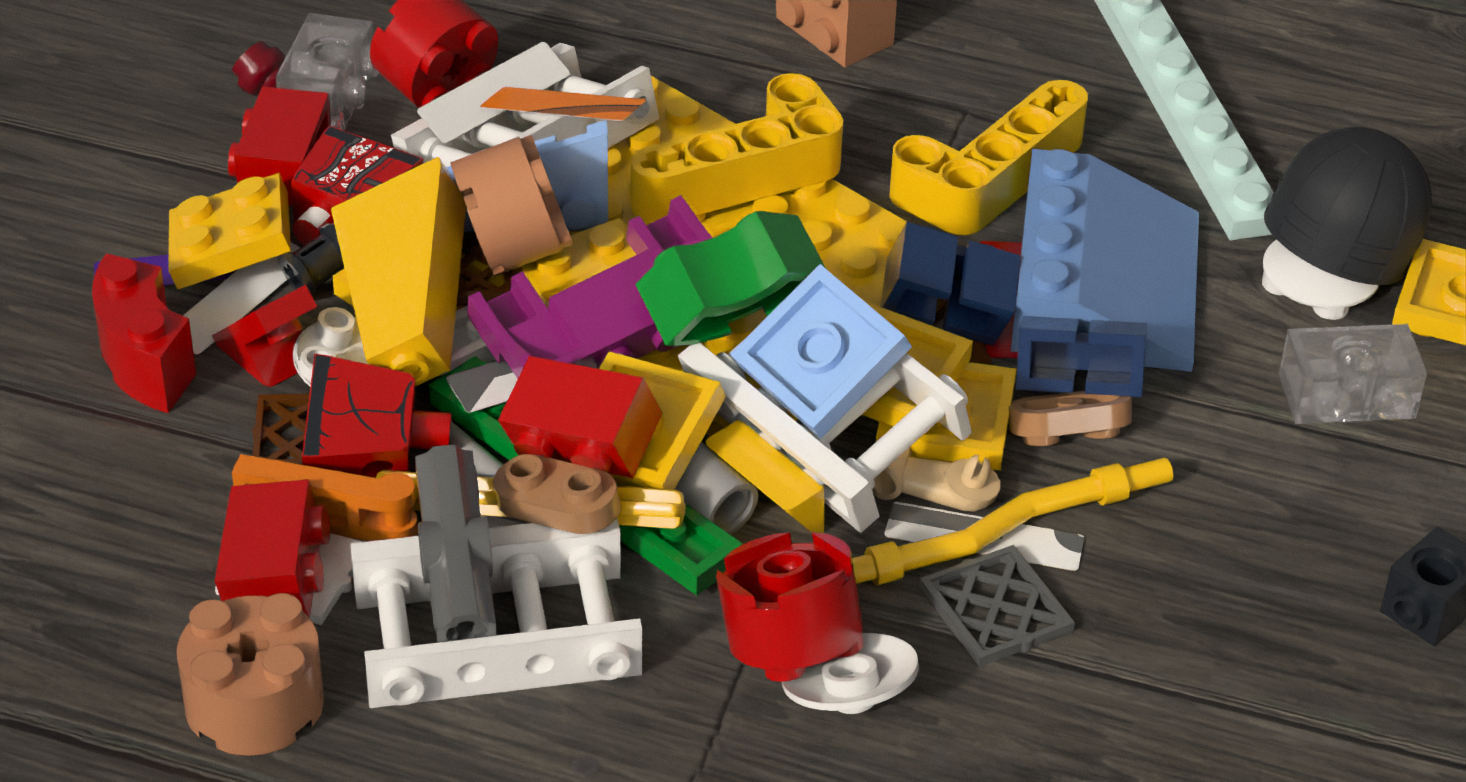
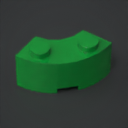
M755 211L742 218L734 228L717 237L695 244L672 246L664 250L655 258L654 266L635 285L665 345L681 346L707 342L731 335L732 331L728 323L744 318L763 309L767 317L819 264L824 268L826 267L798 215Z

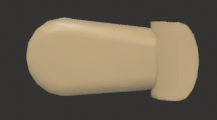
M909 447L873 479L875 487L872 491L878 499L890 500L898 497L900 493H904L961 511L974 512L987 508L995 501L1000 491V479L996 472L991 469L990 462L986 457L983 462L978 461L979 455H973L969 459H960L954 462L912 457V451Z

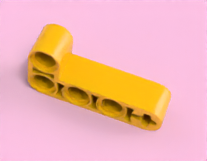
M795 73L776 76L768 82L765 117L647 146L638 150L631 159L632 214L635 217L640 216L645 223L650 224L667 216L671 199L682 195L694 214L700 215L828 181L834 178L840 171L844 120L825 93L810 77Z
M1048 81L960 151L933 138L922 135L905 136L897 140L893 145L889 198L900 209L954 235H970L979 232L1028 191L1032 149H1063L1072 153L1079 149L1083 139L1088 93L1082 86L1072 81Z

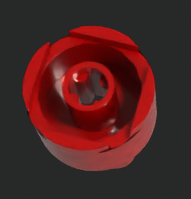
M397 0L389 9V12L395 17L385 32L378 26L371 41L370 60L373 68L418 108L493 69L492 66L498 51L497 30L463 0Z
M790 532L764 536L732 550L724 558L726 570L723 573L717 570L716 579L729 649L732 655L740 662L755 668L764 669L766 678L771 681L786 682L795 680L805 673L806 667L826 662L835 657L852 656L863 648V621L852 554L849 546L835 536L811 532L813 543L793 544Z

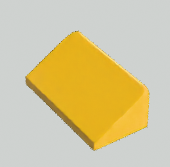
M739 419L707 438V447L810 532L824 533V486L819 485L779 450H776L760 437L755 430Z

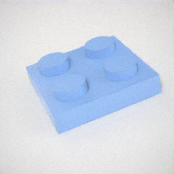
M819 264L730 355L739 367L821 439L912 346L904 334Z

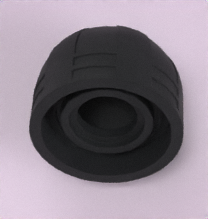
M1339 128L1314 138L1294 157L1279 180L1278 188L1274 191L1271 202L1264 212V221L1270 233L1286 249L1307 263L1350 281L1370 285H1390L1403 279L1408 265L1412 262L1415 251L1422 242L1431 211V186L1420 160L1412 150L1397 138L1372 128Z

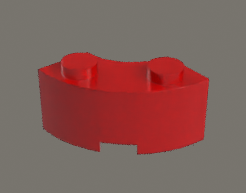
M106 253L95 272L92 284V297L102 358H104L112 371L114 382L126 394L146 406L169 413L196 376L189 318L167 308L162 267Z

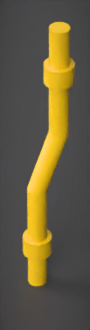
M1160 458L1124 468L1119 463L1094 468L1088 477L1022 493L964 530L897 546L894 541L867 547L865 555L852 558L856 584L872 580L875 585H881L901 580L904 577L905 571L975 554L1035 516L1094 501L1104 506L1127 500L1130 492L1172 482L1173 469L1171 463L1167 458Z

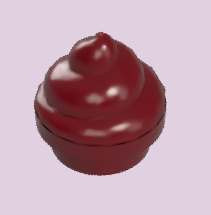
M264 41L257 42L246 50L232 68V72L239 78L237 85L249 95L258 96L262 86L289 89L286 82L288 76V68L285 65L286 56L278 47L270 48Z

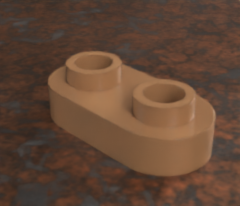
M1084 390L1073 393L1021 398L1012 401L1011 406H1008L1009 431L1014 435L1022 436V442L1030 446L1053 445L1060 441L1061 435L1083 433V436L1093 439L1112 438L1120 434L1121 427L1132 423V397L1085 394Z
M524 454L516 456L502 465L493 479V486L500 510L505 515L514 519L571 533L588 534L608 527L616 520L620 513L621 504L616 482L610 474L599 469L552 458Z

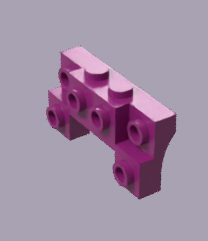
M682 195L671 199L668 215L646 225L640 216L629 220L626 241L635 252V256L551 296L548 308L522 271L512 276L510 291L488 302L485 301L480 291L468 296L467 317L498 364L506 361L517 379L529 356L599 369L609 351L639 359L655 350L667 352L677 346L665 345L635 284L654 266L655 258L664 250L672 246L699 243L713 237L698 220Z

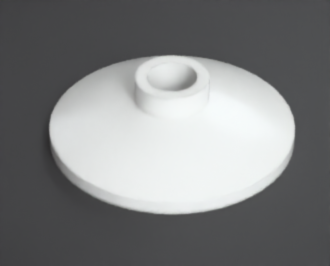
M862 633L864 645L860 652L848 657H835L826 662L806 667V671L801 677L782 682L783 690L791 700L808 708L839 711L846 714L861 713L870 709L875 704L886 701L901 693L915 680L919 671L917 653L910 644L897 637L878 633Z

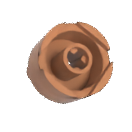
M532 135L521 139L516 137L450 162L458 188L465 195L464 200L468 209V215L494 277L561 252L563 248L573 245Z
M279 593L269 597L243 596L225 601L206 600L197 604L190 611V622L181 633L178 641L177 661L186 719L190 729L199 738L201 732L215 740L216 749L229 754L244 756L262 755L286 748L296 741V732L303 728L310 720L312 726L321 716L324 705L318 634L313 622L302 611L301 603L296 597Z

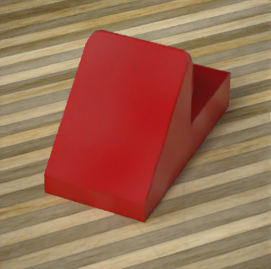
M305 284L211 336L223 352L262 385L273 387L298 373L293 361L294 345L302 333L301 329H303L298 317L316 308L317 305Z

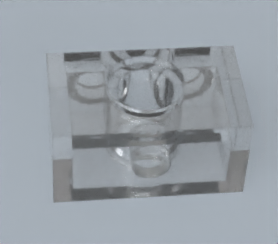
M309 13L276 75L277 88L329 93L331 126L345 130L354 110H360L363 107L366 97V85L370 77H377L379 74L373 68L370 60V46L374 35L373 21Z
M1408 324L1288 329L1279 370V377L1295 424L1416 419L1427 376L1426 368Z

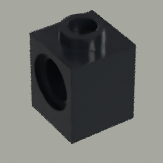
M1438 526L1391 565L1380 612L1435 647L1466 619V543Z

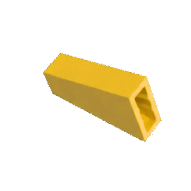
M439 156L331 208L366 361L370 365L410 373L415 377V387L450 371L466 203L464 193L460 192L456 181Z

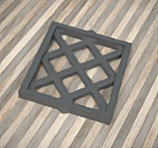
M1014 545L975 559H965L961 564L920 578L919 588L978 667L1021 651L1028 652L1034 646L1074 632V620ZM1001 563L1006 564L1002 576L981 571ZM1014 569L1018 571L1025 582L1011 579ZM962 577L967 578L963 590L942 586V584ZM980 581L998 586L994 599L971 593L975 582ZM1007 588L1030 594L1026 607L1003 601ZM944 597L958 600L955 611H953ZM1038 598L1049 612L1035 609ZM967 603L990 608L986 621L963 616ZM999 611L1021 616L1018 629L995 624ZM1031 619L1053 624L1033 633L1027 632ZM967 628L982 631L978 643ZM991 634L1013 639L992 648L986 647Z

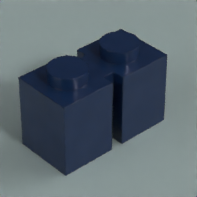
M906 222L887 256L880 307L932 326L935 322L938 298L944 299L946 304L942 330L994 346L1015 313L1021 256L997 249L988 244H980L970 240L966 247L957 245V236L940 232L935 228Z
M1024 316L1019 328L1016 389L1073 393L1077 369L1088 370L1085 394L1142 397L1147 323L1091 320L1089 332L1079 331V319Z

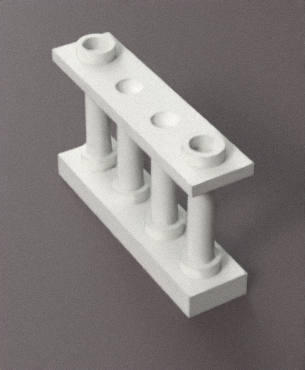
M559 43L551 47L553 52L570 71V75L544 90L646 100L626 120H607L608 148L660 119L648 67L640 66L610 84L604 85L581 78L574 46ZM506 110L446 144L437 138L422 118L391 135L394 148L423 158V164L439 156L445 167H449L452 161L516 137L521 139L532 135L534 141L556 135L557 140L560 141L587 133V125L604 121L605 119Z
M701 343L691 344L678 355L683 372L721 382L726 395L724 402L717 412L730 424L737 419L745 422L771 446L782 452L803 469L802 471L819 485L824 486V503L860 533L879 517L872 489L875 487L873 479L937 422L941 423L962 441L972 433L966 409L968 398L962 388L947 375L942 374L938 378L907 353L821 439L804 424L799 425L788 416L787 409L763 387L757 390L745 380V371L731 357L730 353L732 351L728 354L720 352L714 355ZM893 386L917 404L914 409L857 460L849 457L846 461H843L831 451L829 443Z
M616 518L608 527L588 534L571 533L534 523L489 528L493 574L489 577L491 592L513 591L520 633L411 646L405 604L430 601L431 593L430 583L424 584L418 536L351 543L356 608L378 607L384 649L364 651L369 707L408 705L418 702L642 675L640 619L614 620L606 580L620 579V528L618 519ZM579 583L588 625L547 630L539 588Z

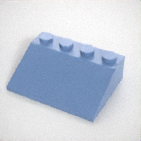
M1032 149L1011 351L1018 352L1019 328L1024 316L1079 319V331L1089 332L1091 320L1147 323L1145 367L1192 372L1194 364L1199 212L1092 155L1072 153L1063 149Z

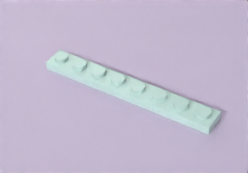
M1094 0L1229 240L1272 235L1265 224L1264 212L1271 202L1274 192L1161 1Z

